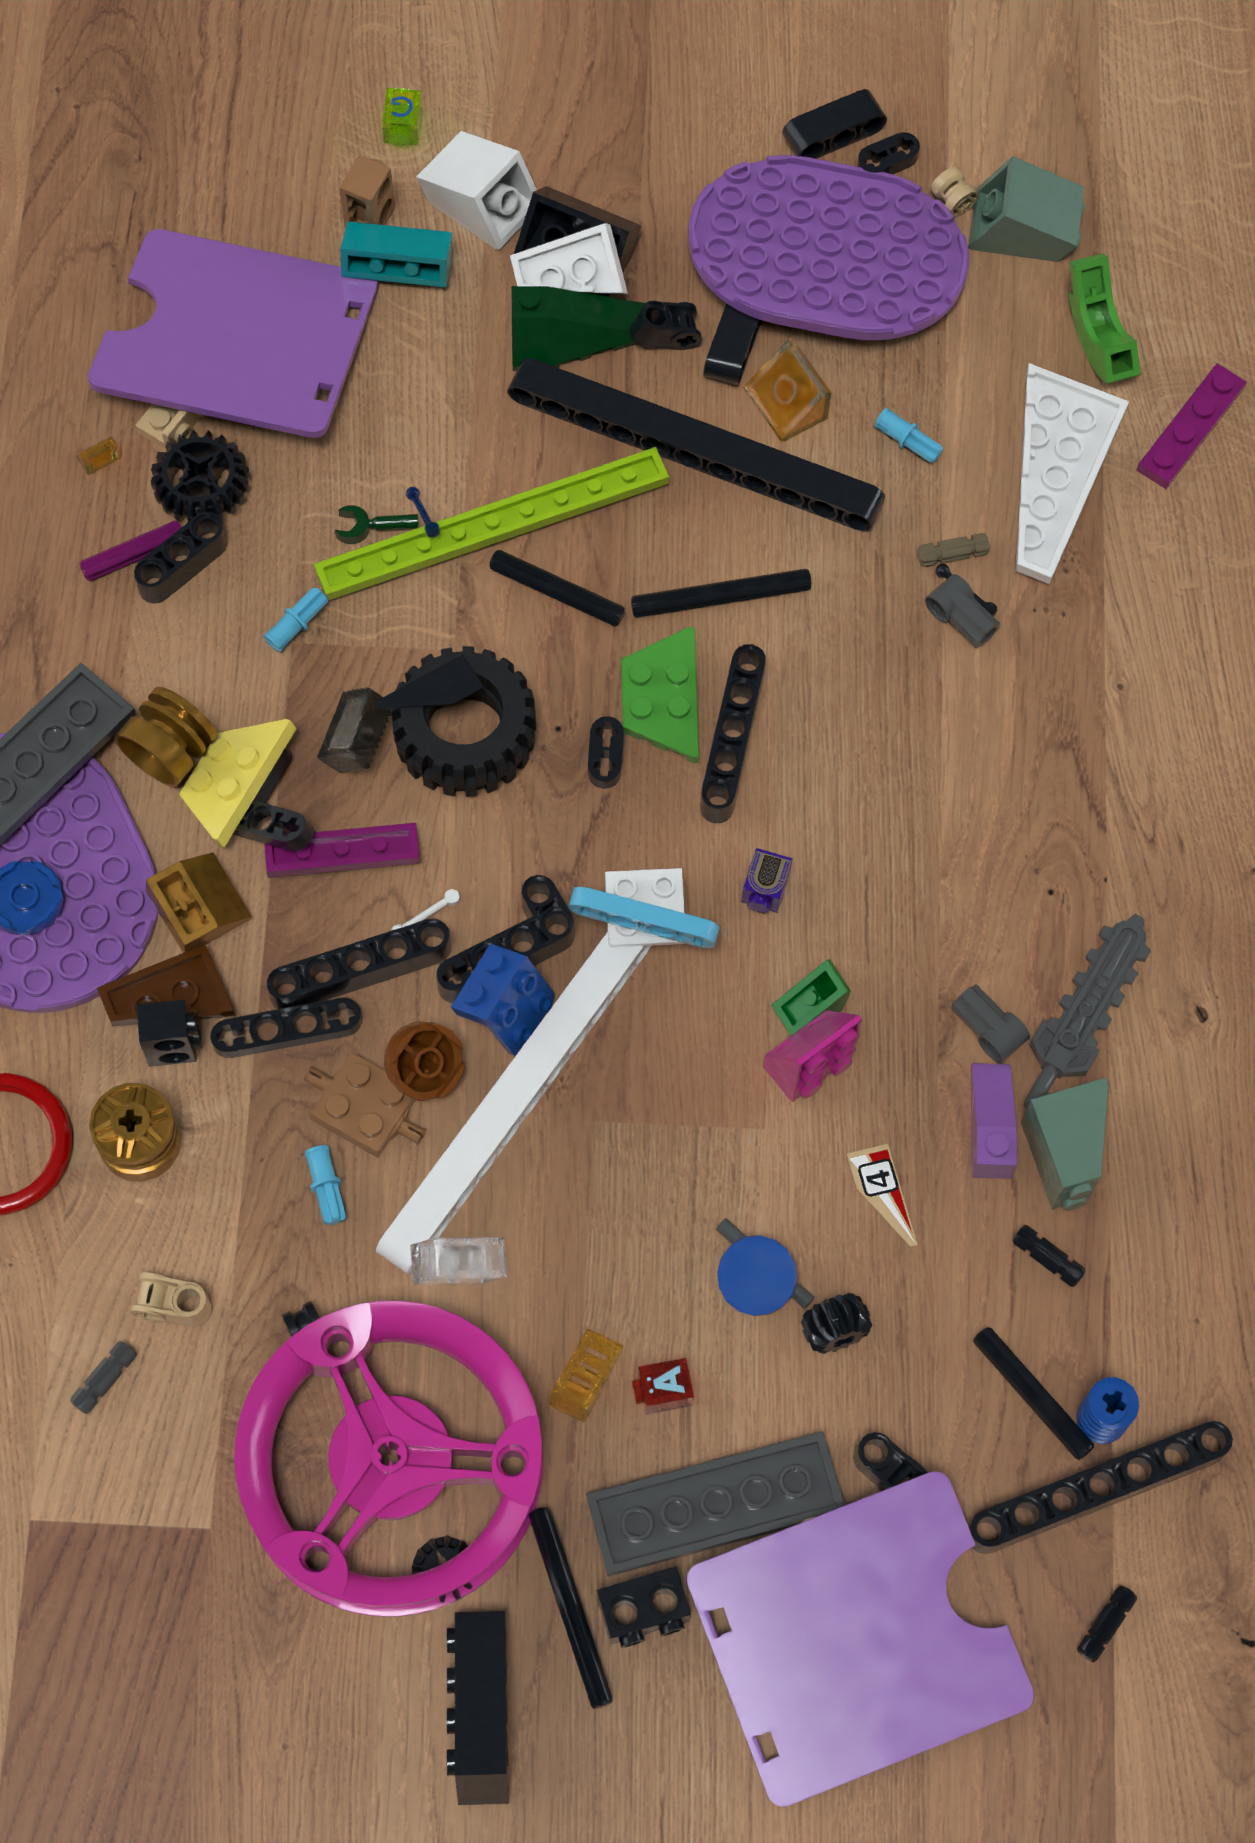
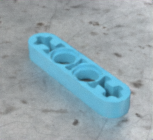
M574 887L568 905L569 910L584 917L702 948H714L720 930L719 925L704 918L586 887Z

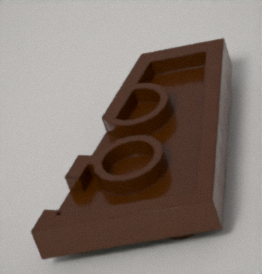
M206 944L97 987L112 1026L138 1024L137 1004L184 1000L188 1012H195L196 1019L235 1016Z

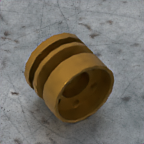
M155 687L148 696L149 701H144L139 707L141 716L144 719L131 716L114 739L124 755L146 774L165 785L177 787L194 766L189 755L201 757L206 751L205 745L209 746L218 735L208 718L189 701L169 689Z
M122 1084L111 1088L103 1094L93 1107L89 1123L92 1140L102 1161L113 1174L124 1180L143 1182L157 1178L171 1168L179 1155L181 1136L170 1104L158 1090L146 1084ZM138 1121L139 1124L135 1125V1131L128 1132L127 1129L131 1128V1122Z

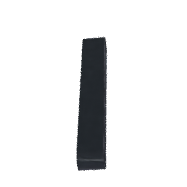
M1206 1422L983 1510L974 1517L969 1525V1530L975 1542V1546L971 1548L982 1554L996 1552L1212 1466L1219 1462L1231 1449L1233 1442L1232 1434L1228 1427L1221 1422ZM1202 1435H1212L1219 1442V1451L1211 1452L1207 1450L1202 1444ZM1172 1449L1179 1452L1183 1459V1465L1180 1467L1170 1465L1165 1459V1450ZM1137 1464L1145 1470L1146 1480L1141 1482L1133 1480L1128 1474V1465ZM1097 1478L1105 1481L1109 1488V1495L1102 1497L1093 1493L1090 1487V1480ZM1062 1493L1068 1496L1072 1503V1509L1070 1511H1060L1053 1504V1495ZM1026 1508L1031 1511L1035 1519L1034 1525L1023 1526L1018 1523L1015 1518V1510ZM989 1523L994 1526L997 1531V1539L985 1541L980 1538L977 1532V1525Z

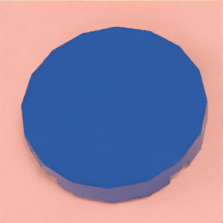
M32 860L31 862L14 861L0 868V928L10 934L25 936L39 933L51 926L59 916L64 901L61 883L53 870L41 862Z
M764 1236L744 1237L732 1244L722 1256L717 1272L719 1289L726 1302L737 1311L752 1316L769 1315L784 1307L793 1297L798 1282L797 1264L789 1250L779 1241Z

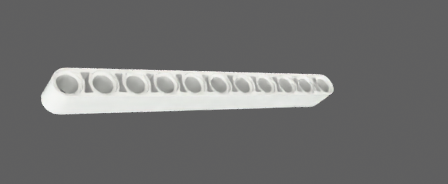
M608 932L384 1233L376 1247V1253L407 1274H411L417 1268L643 960L651 946L610 947Z

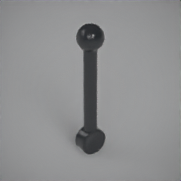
M939 564L936 567L935 571L938 577L948 579L952 575L948 565ZM974 593V599L994 617L997 612V606L992 602L986 603Z

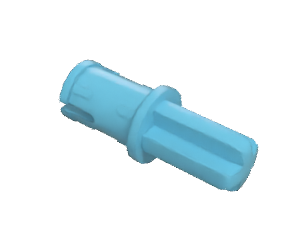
M885 408L875 422L874 427L897 441L901 449L907 447L928 462H936L943 451V447L918 430V424H910L889 408Z
M311 588L292 609L286 608L284 610L285 615L263 635L265 641L280 653L301 630L305 632L308 629L306 624L328 603V598L318 588Z
M315 1146L304 1153L313 1181L310 1189L311 1192L316 1193L324 1224L335 1225L346 1219L339 1191L341 1180L335 1176L329 1146Z

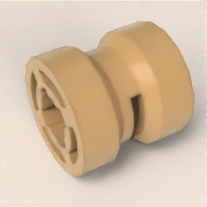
M956 166L943 171L931 185L933 194L937 199L944 200L945 206L955 217L969 211L979 199V192L973 185L965 182V175Z

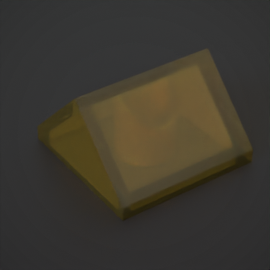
M789 338L743 387L780 441H787L828 419L831 391L793 338Z

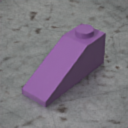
M971 1064L972 1178L1011 1179L1017 1166V1127L1011 1065Z

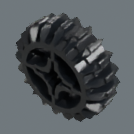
M193 430L190 439H185V437L179 434L177 438L178 444L176 445L167 441L165 446L166 452H157V463L152 464L151 468L153 475L151 477V486L155 491L156 501L162 504L163 511L166 514L173 513L174 518L178 522L186 516L189 522L195 516L204 512L214 513L221 520H223V512L234 515L236 511L235 504H243L245 500L244 493L249 490L248 479L250 477L249 468L246 466V458L242 452H238L237 445L234 442L227 444L223 434L214 440L213 434L209 430L204 437H199L198 433ZM181 469L183 476L179 478L180 483L173 487L174 476ZM227 469L229 472L228 478L220 488L217 481L222 478L221 473Z

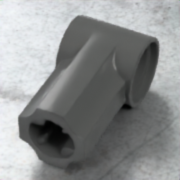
M952 574L925 598L926 606L935 618L943 623L949 621L976 648L987 643L999 629L1000 622L974 599V593L969 584L956 574Z
M977 984L969 987L952 1005L951 1009L978 1036V1042L985 1053L997 1063H1002L1030 1039L1029 1031L1022 1021L1010 1012L1005 1014Z

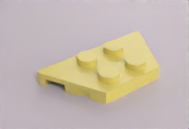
M283 719L217 733L218 736L208 746L180 791V797L220 847L225 848L297 728L290 720Z

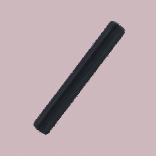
M496 550L490 559L491 570L610 625L618 626L624 616L625 608L622 605L502 550Z
M988 1327L979 1332L973 1340L979 1350L1075 1459L1080 1460L1087 1456L1093 1450L1094 1443L992 1328Z

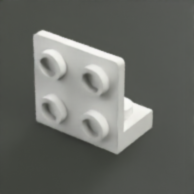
M682 868L605 872L604 887L606 893L685 913ZM608 923V942L610 947L684 944Z

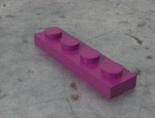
M1217 363L1139 462L1136 471L1167 490L1242 393L1247 381Z
M416 823L313 832L310 843L298 851H288L264 844L268 878L420 863Z

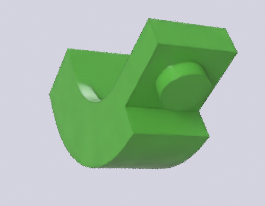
M1102 253L1069 262L1073 291L1068 292L1071 311L1079 340L1091 367L1106 383L1141 375L1137 340L1124 330L1115 309L1108 256Z

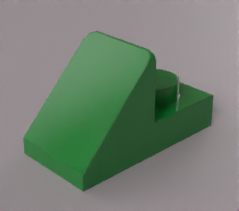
M827 959L771 1006L792 1036L825 1010L841 1012L851 990L832 961Z

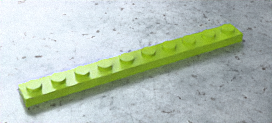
M654 447L314 563V569L322 590L329 601L669 484V475L657 448Z

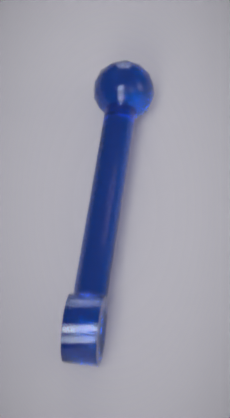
M409 487L406 491V497L414 502L425 523L426 535L428 537L438 536L440 534L439 525L431 521L419 498V489Z

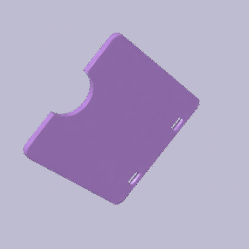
M163 229L152 230L144 238L129 274L128 282L131 285L142 288L153 297L156 303L155 313L148 322L135 329L127 331L106 330L88 373L89 386L92 390L99 393L309 438L321 437L328 430L378 290L377 280L341 277V267ZM349 307L361 308L357 320L346 317ZM319 389L331 390L327 402L316 399Z
M936 1471L923 1474L695 1564L688 1571L686 1581L767 1796L775 1805L781 1807L790 1806L1021 1713L1031 1706L1034 1692L1008 1626L982 1628L971 1625L961 1619L949 1603L946 1591L949 1571L956 1559L966 1550L975 1546V1542L952 1484L945 1474ZM723 1607L731 1631L723 1633L718 1637L709 1610ZM770 1732L779 1755L766 1761L756 1735Z

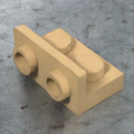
M152 404L136 423L135 428L137 433L166 450L167 441L175 445L178 444L177 438L179 434L185 437V439H189L193 426L200 418L207 416Z

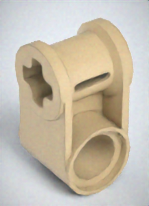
M140 1273L138 1281L141 1282L137 1302L130 1309V1314L148 1321L169 1322L189 1327L200 1326L210 1318L212 1304L199 1284L172 1279L155 1273ZM188 1298H200V1304L194 1311H182V1305Z

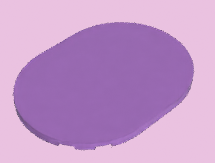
M792 155L767 156L764 161L750 164L746 161L725 170L720 178L703 189L690 215L688 247L693 265L704 283L725 303L746 315L762 321L844 338L888 340L911 335L931 326L945 316L960 297L969 267V250L966 237L961 233L954 221L955 216L939 199L934 200L922 192L921 186L885 172L871 173L863 170L861 167L810 157Z
M1 733V734H0V739H1L6 733ZM93 757L0 845V868L10 862L19 860L21 862H31V860L41 862L55 873L61 883L64 898L59 916L51 926L39 933L21 936L7 933L0 928V1007L29 1013L61 1011L90 1002L100 996L97 987L125 977L131 972L145 953L152 939L159 912L146 892V879L156 874L155 869L117 786L104 767Z

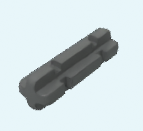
M122 1341L117 1342L109 1352L111 1356L109 1358L105 1357L84 1381L86 1386L83 1389L79 1387L71 1397V1403L82 1413L87 1414L98 1403L96 1398L98 1396L102 1398L123 1373L121 1371L122 1367L125 1366L127 1368L135 1359V1351Z

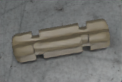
M985 533L971 535V539L964 536L938 541L936 546L933 543L922 544L918 547V558L922 566L934 565L936 560H940L941 563L970 558L969 554L972 553L974 556L985 555L989 553L990 544Z

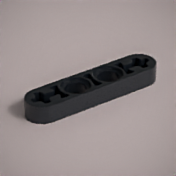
M336 998L224 1019L213 1026L210 1039L215 1052L219 1056L235 1058L347 1037L359 1030L362 1024L360 1008L354 1000ZM340 1010H347L348 1015H355L349 1017V1023L346 1025H341L339 1019H334L339 1017ZM326 1012L329 1029H323L324 1024L320 1013ZM304 1015L312 1016L317 1021L315 1029L309 1033L298 1032L295 1029V1022L299 1017ZM263 1023H273L278 1027V1033L271 1040H262L256 1035L258 1027ZM248 1026L249 1033L253 1042L247 1044L245 1036H243L246 1035L244 1027ZM232 1031L233 1036L237 1037L233 1039L232 1046H226L224 1041H218L224 1039V1032Z

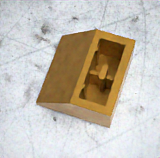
M213 852L179 861L146 879V892L183 953L207 944L252 918Z

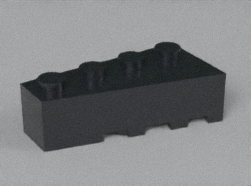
M505 1611L455 1612V1628H447V1653H455V1667L447 1668V1694L455 1693V1708H447V1734H455V1749H447V1776H455L458 1805L509 1804Z

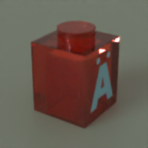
M686 1358L638 1367V1379L631 1380L635 1403L636 1405L643 1403L645 1415L693 1406L694 1394Z

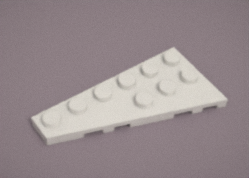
M1030 363L1028 364L1026 376L1016 571L1050 584L1127 410L1129 401Z

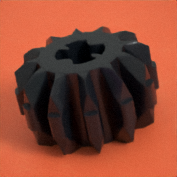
M847 1293L843 1296L838 1294L834 1298L825 1299L819 1304H814L812 1309L804 1313L801 1321L807 1343H810L813 1351L823 1354L830 1351L836 1352L839 1349L848 1348L853 1343L860 1342L861 1338L869 1334L872 1327L869 1318L871 1315L866 1304H863L860 1296H855L852 1293Z

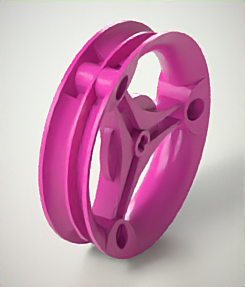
M375 1301L342 1308L317 1319L290 1337L272 1355L256 1377L244 1401L235 1437L234 1465L238 1492L247 1519L263 1549L289 1580L316 1599L341 1610L375 1617H402L433 1611L456 1602L457 1600L454 1598L452 1591L458 1589L461 1598L465 1597L486 1583L505 1565L529 1528V1513L536 1509L542 1482L543 1454L540 1422L528 1385L512 1359L488 1334L464 1318L438 1307L408 1301ZM337 1341H345L350 1345V1349L344 1356L333 1357L328 1353L330 1346ZM402 1342L429 1347L452 1357L469 1369L488 1390L503 1419L505 1431L499 1437L497 1443H475L449 1437L443 1423L425 1405L402 1396H387L370 1373L365 1362L373 1350L374 1344ZM359 1368L373 1399L355 1406L341 1376ZM311 1374L325 1378L333 1377L345 1408V1416L333 1433L328 1451L329 1471L337 1493L325 1517L314 1532L294 1531L278 1501L272 1474V1449L279 1420L294 1392ZM391 1450H396L399 1461L394 1465L392 1461H389V1466L384 1465L382 1454L388 1451L389 1455H391ZM452 1455L492 1458V1471L451 1469ZM511 1457L520 1458L524 1462L525 1467L519 1474H507L502 1469L505 1460ZM467 1484L495 1486L496 1492L501 1499L489 1523L467 1548L450 1560L423 1572L397 1577L363 1575L349 1570L345 1557L355 1542L375 1521H394L414 1516L429 1507L447 1486ZM349 1505L359 1512L360 1515L337 1546L326 1536ZM322 1551L329 1555V1562L324 1569L312 1570L307 1566V1561L313 1553ZM470 1582L473 1587L471 1589L465 1588L463 1585ZM446 1594L445 1602H440L439 1597Z

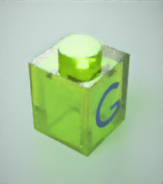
M386 88L382 118L384 143L400 147L407 145L418 146L423 114L421 90Z

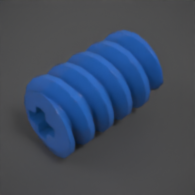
M1108 1377L1098 1381L1078 1408L1076 1415L1078 1427L1093 1443L1110 1444L1118 1440L1137 1417L1139 1399L1136 1391L1127 1381L1117 1377Z

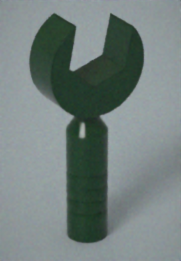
M355 505L344 506L338 510L339 517L352 518L355 520L356 525L350 531L335 530V535L339 541L345 544H357L366 539L370 528L377 531L417 529L418 514L376 516L373 519H369L367 513L361 507Z

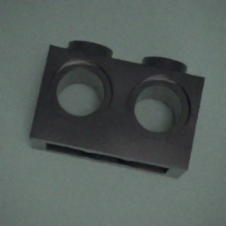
M184 1000L137 1004L139 1043L149 1067L196 1062L195 1049L202 1048L200 1026L196 1022L195 1012H188Z
M677 1566L597 1590L596 1597L610 1645L620 1642L621 1648L634 1646L645 1641V1634L660 1630L661 1636L674 1634L684 1630L683 1623L690 1621L691 1618ZM660 1594H668L675 1599L677 1606L671 1613L662 1614L654 1608V1598ZM620 1606H629L636 1612L637 1618L632 1624L622 1626L614 1620L613 1612Z

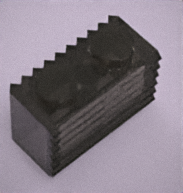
M366 687L365 689L361 688V690L343 691L317 755L318 759L339 773L371 768L372 756L376 755L375 749L379 748L377 743L381 742L380 736L384 735L383 729H386L385 723L389 722L388 716H391L390 710L392 708L376 709L373 702L383 697L371 688Z

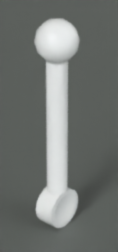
M454 889L447 890L444 895L445 898L406 923L394 925L391 931L423 921L447 905H457L460 900L459 892Z

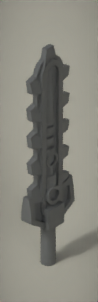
M1136 913L1127 921L1117 923L1113 928L1103 927L1099 934V937L1104 941L1100 950L1090 949L1085 958L1091 963L1087 973L1077 972L1072 981L1078 986L1073 996L1064 994L1059 1003L1065 1010L1061 1018L1051 1017L1049 1022L1044 1019L1033 1037L1030 1047L1041 1064L1040 1068L1043 1070L1023 1103L1026 1108L1031 1099L1047 1095L1056 1078L1086 1076L1100 1049L1096 1048L1098 1041L1093 1037L1097 1029L1106 1031L1112 1020L1106 1012L1110 1006L1119 1008L1125 997L1120 991L1122 984L1132 985L1138 974L1133 968L1136 960L1145 962L1151 952L1145 945L1146 934L1143 930L1145 919Z

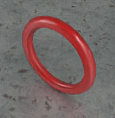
M0 1073V1092L16 1093L32 1100L44 1112L52 1131V1151L42 1173L22 1190L0 1196V1215H7L24 1210L35 1204L57 1185L67 1168L72 1151V1129L68 1114L61 1102L46 1086L26 1076Z

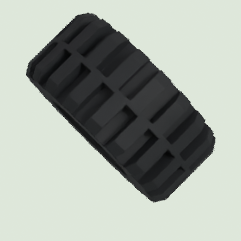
M463 646V651L453 652L452 647L441 649V656L434 658L432 654H429L422 658L421 667L418 669L416 666H412L405 673L406 683L403 681L399 682L396 690L464 655L484 688L463 699L477 700L487 704L498 714L500 723L488 737L472 744H454L439 738L429 728L431 717L443 705L392 708L394 741L401 762L407 763V770L415 779L423 777L424 786L431 790H435L437 786L443 787V794L455 796L456 791H465L466 797L477 796L476 790L485 788L487 793L497 790L498 782L501 780L508 784L516 777V767L523 769L527 764L529 752L533 751L535 744L536 711L532 690L527 688V679L522 672L516 671L514 673V664L506 658L498 661L496 660L495 652L484 649L481 654L474 652V647Z

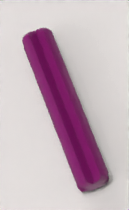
M172 521L81 560V571L84 577L91 581L140 560L178 531L181 525L178 521Z

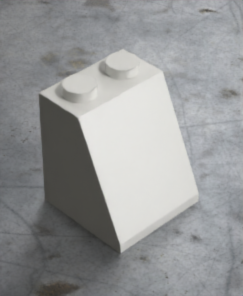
M460 131L416 177L429 204L497 250H500L521 228L532 194L537 190L520 151Z

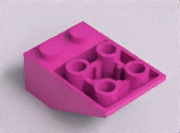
M825 1010L767 1053L763 1068L791 1102H794L800 1096L807 1099L822 1087L821 1081L831 1073L834 1076L840 1075L853 1063L851 1058H853V1054L856 1051L855 1046L859 1038L858 1034L862 1019L859 1015Z

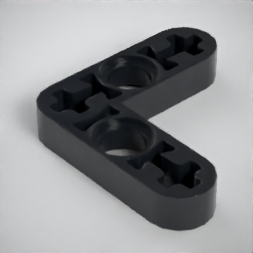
M288 745L283 750L244 815L246 819L242 818L233 835L288 851H298L306 847L312 840V826L298 812L265 803L290 761L291 750ZM272 817L268 827L257 830V826L262 819ZM285 827L287 830L293 831V832H290L289 834H287V833L283 830V828Z

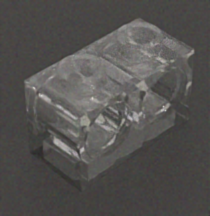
M504 1237L432 1238L410 1245L413 1285L483 1284L507 1277Z

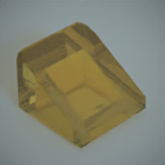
M112 436L76 454L87 475L119 460L115 440Z

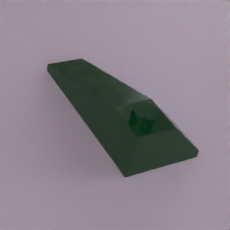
M511 286L513 371H517L524 358L536 359L560 368V363L577 358L583 361L590 359L591 354L607 349L616 351L636 345L637 343L630 335V326L645 303L549 286Z

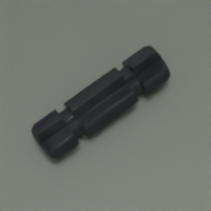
M1022 1226L1014 1236L1013 1243L1024 1252L1026 1250L1030 1251L1031 1254L1029 1256L1053 1274L1058 1272L1062 1275L1060 1279L1069 1286H1076L1084 1276L1085 1268L1075 1260L1070 1262L1067 1259L1069 1256L1046 1238H1038V1232L1030 1226Z
M1122 1585L1115 1590L1110 1598L1111 1604L1107 1603L1088 1631L1090 1635H1086L1077 1648L1081 1656L1093 1663L1099 1659L1105 1650L1103 1645H1107L1124 1621L1126 1617L1124 1613L1129 1612L1137 1601L1136 1594Z

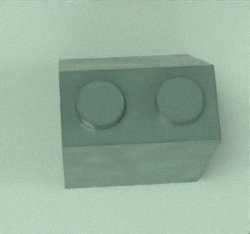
M1012 156L976 188L979 192V199L973 207L968 248L975 251L1059 262L1078 247L1081 240V232H1079L1080 219L1085 208L1083 202L1084 186Z
M1106 1078L1031 1099L1021 1121L1052 1210L1064 1206L1065 1211H1070L1086 1205L1087 1199L1090 1198L1101 1178L1109 1088Z

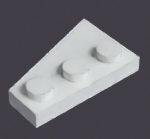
M604 223L510 255L517 286H549L584 293L628 294L610 224Z

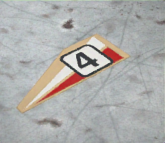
M888 1144L847 1153L857 1190L910 1247L918 1245Z

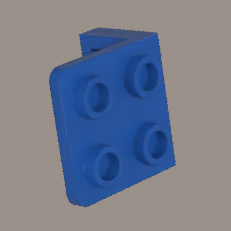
M490 943L451 1005V1008L458 1016L487 1026L506 1051L516 1056L538 1027L544 1015L551 1009L555 994L527 956Z

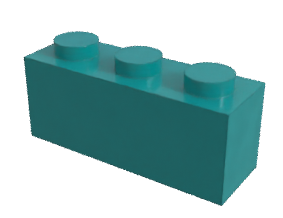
M347 221L340 249L341 277L447 287L452 264V232Z

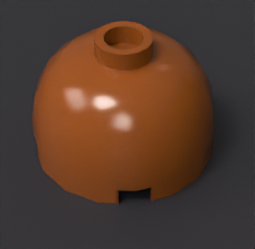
M413 1022L405 1025L391 1037L385 1049L384 1067L387 1077L398 1091L418 1101L444 1097L458 1084L464 1071V1062L461 1061L462 1054L460 1050L463 1049L462 1043L452 1030L434 1022Z

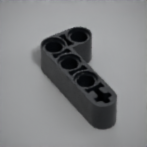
M535 875L525 880L522 885V908L527 917L526 920L446 959L439 965L436 974L437 986L440 996L449 1003L455 1001L471 975V970L467 971V968L471 967L473 972L490 943L527 956L534 966L565 951L571 946L574 941V919L550 878L544 875ZM536 893H543L548 897L546 901L541 903H535L529 898ZM560 924L566 928V931L555 935L547 929L551 925ZM526 941L532 945V948L525 952H519L513 946L518 942ZM454 977L456 981H461V983L455 985L452 980L448 981V979Z

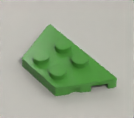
M688 627L621 659L622 721L624 734L638 740H647L652 746L666 751L668 748L686 756V761L698 763L694 627Z

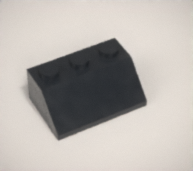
M546 186L534 191L514 254L606 223L611 225L621 269L624 272L631 259L642 225ZM596 293L607 297L611 295V293Z

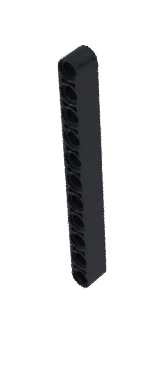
M522 359L507 390L511 399L521 405L644 451L656 447L660 457L858 531L867 532L872 529L885 500L883 491L872 484L536 359Z

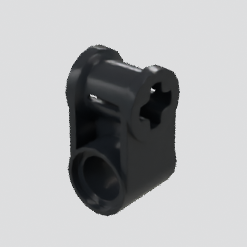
M648 301L630 326L632 339L643 347L688 350L702 342V334L697 330L695 322L697 308L689 302Z
M873 1432L867 1434L861 1439L854 1450L853 1460L855 1466L880 1491L900 1484L907 1476L911 1480L928 1473L916 1460L906 1455L889 1437L882 1433ZM867 1445L879 1447L883 1452V1461L877 1464L868 1461L864 1456V1447Z

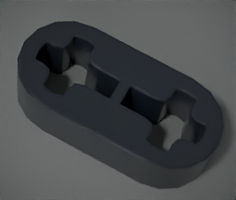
M901 132L863 148L858 156L857 167H861L863 170L871 173H898L910 168L917 162L920 143L910 133ZM898 147H902L903 150L897 152ZM910 149V152L908 154L904 152L905 150ZM867 160H871L873 163L879 162V166L875 167L872 163L867 164Z
M609 716L601 717L592 724L589 740L588 778L594 786L602 789L615 786L620 780L622 771L624 730L620 721ZM604 729L611 730L610 747H603L602 735ZM602 758H609L610 770L608 771V776L600 775L599 769L601 768Z

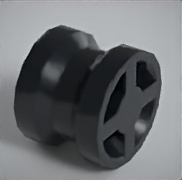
M311 1301L303 1304L302 1309L296 1313L287 1312L281 1315L291 1337L308 1324L319 1319Z

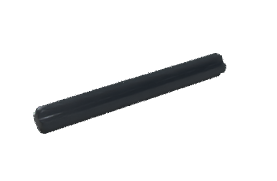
M808 569L792 570L634 595L631 597V609L635 617L649 616L806 591L811 589L812 582Z
M548 1507L535 1509L529 1513L530 1523L591 1707L593 1709L605 1707L612 1703V1695L551 1511Z

